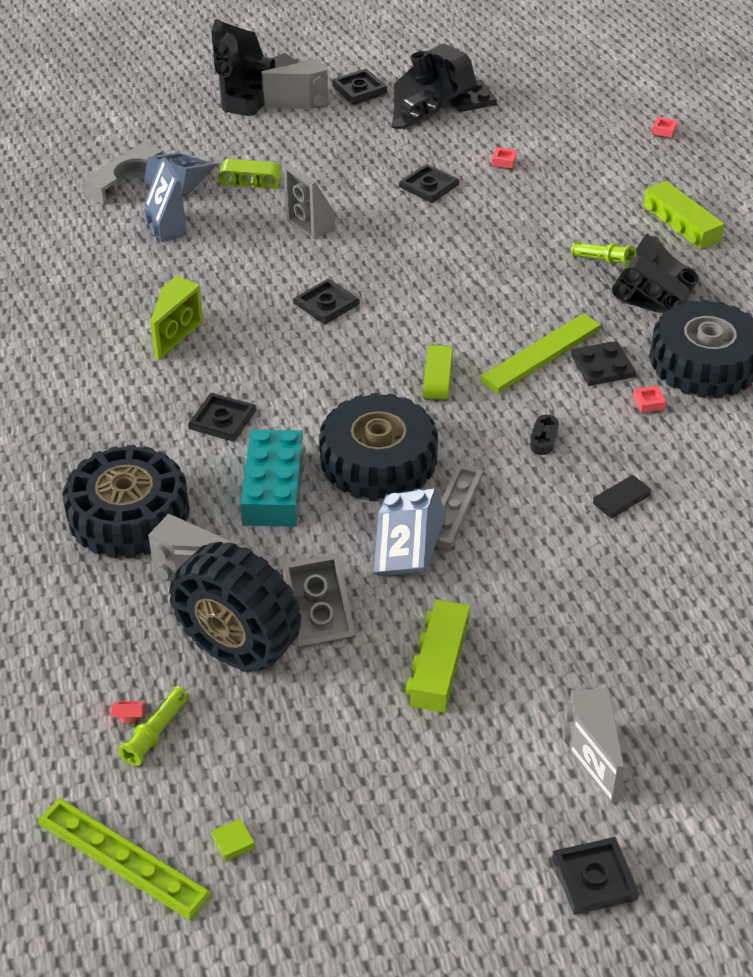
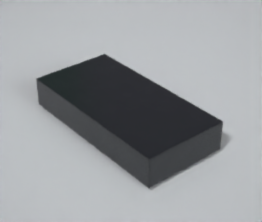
M631 475L595 496L593 504L612 519L651 496L652 489L637 477Z

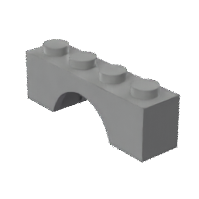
M146 142L139 144L83 179L85 196L105 205L119 196L118 183L121 180L135 175L145 176L148 157L163 155V150Z

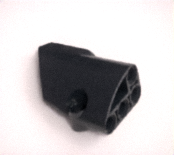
M215 19L211 33L214 68L217 74H219L221 108L229 113L245 116L255 115L263 106L261 71L274 69L275 59L264 57L255 32Z
M445 43L428 51L413 53L410 56L413 67L394 83V115L391 127L395 129L406 128L436 113L443 104L475 89L477 83L469 56Z
M646 233L636 248L637 256L631 258L612 287V293L624 303L653 312L665 313L677 304L682 305L686 302L692 290L699 282V276L695 272L696 269L686 266L674 258L664 248V244L660 242L658 237Z

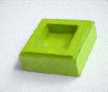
M241 818L211 831L212 838L225 862L255 849L254 841Z

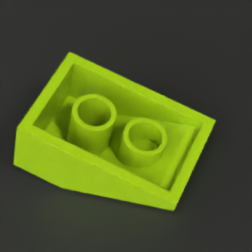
M176 275L161 288L150 321L155 359L160 360L203 322L199 284Z

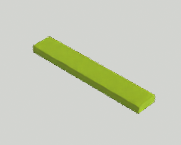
M583 313L481 375L480 382L499 394L599 332L601 324Z
M60 797L38 819L40 826L189 921L195 917L211 898V891Z

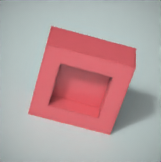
M657 117L651 134L672 138L677 128L678 120Z
M496 147L492 157V166L513 168L517 158V150Z
M659 386L634 389L633 397L641 413L665 410L666 400Z
M115 701L111 704V717H120V722H138V717H143L147 711V701Z

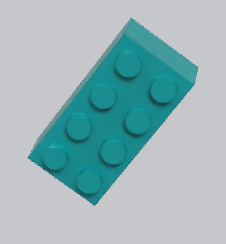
M250 429L240 503L242 526L297 527L304 456L303 430Z

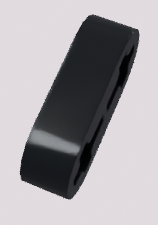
M545 414L536 419L530 438V449L535 454L546 455L553 450L559 428V421L555 416ZM546 425H549L548 430H544ZM541 439L545 440L543 444H540Z

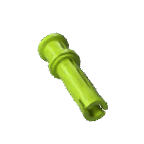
M575 242L571 247L573 256L603 259L609 264H616L618 262L627 266L631 258L637 256L636 248L631 245L620 247L615 243L603 246Z
M175 686L146 723L137 725L133 730V736L128 742L122 743L118 747V753L124 761L134 766H140L144 760L143 756L150 748L156 747L159 742L160 733L184 704L190 700L189 693L181 697L186 691L184 688Z

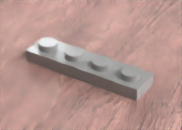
M457 464L441 499L447 514L435 547L451 551L483 478V470Z

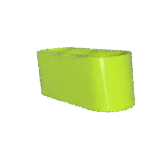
M226 159L222 162L217 179L221 185L229 184L230 186L239 187L251 186L252 188L267 189L268 187L276 189L282 175V167L275 162Z
M428 344L423 399L448 400L453 346Z

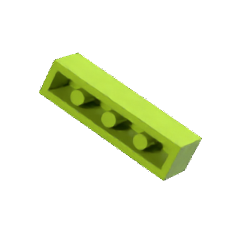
M668 181L646 188L643 206L658 216L661 221L671 226L675 232L688 239L691 244H694L699 249H703L722 241L724 223Z
M436 599L433 610L427 611L425 627L428 628L426 632H421L418 648L421 649L420 655L415 654L413 659L412 672H415L414 677H408L405 694L410 695V707L446 713L469 624L470 605Z

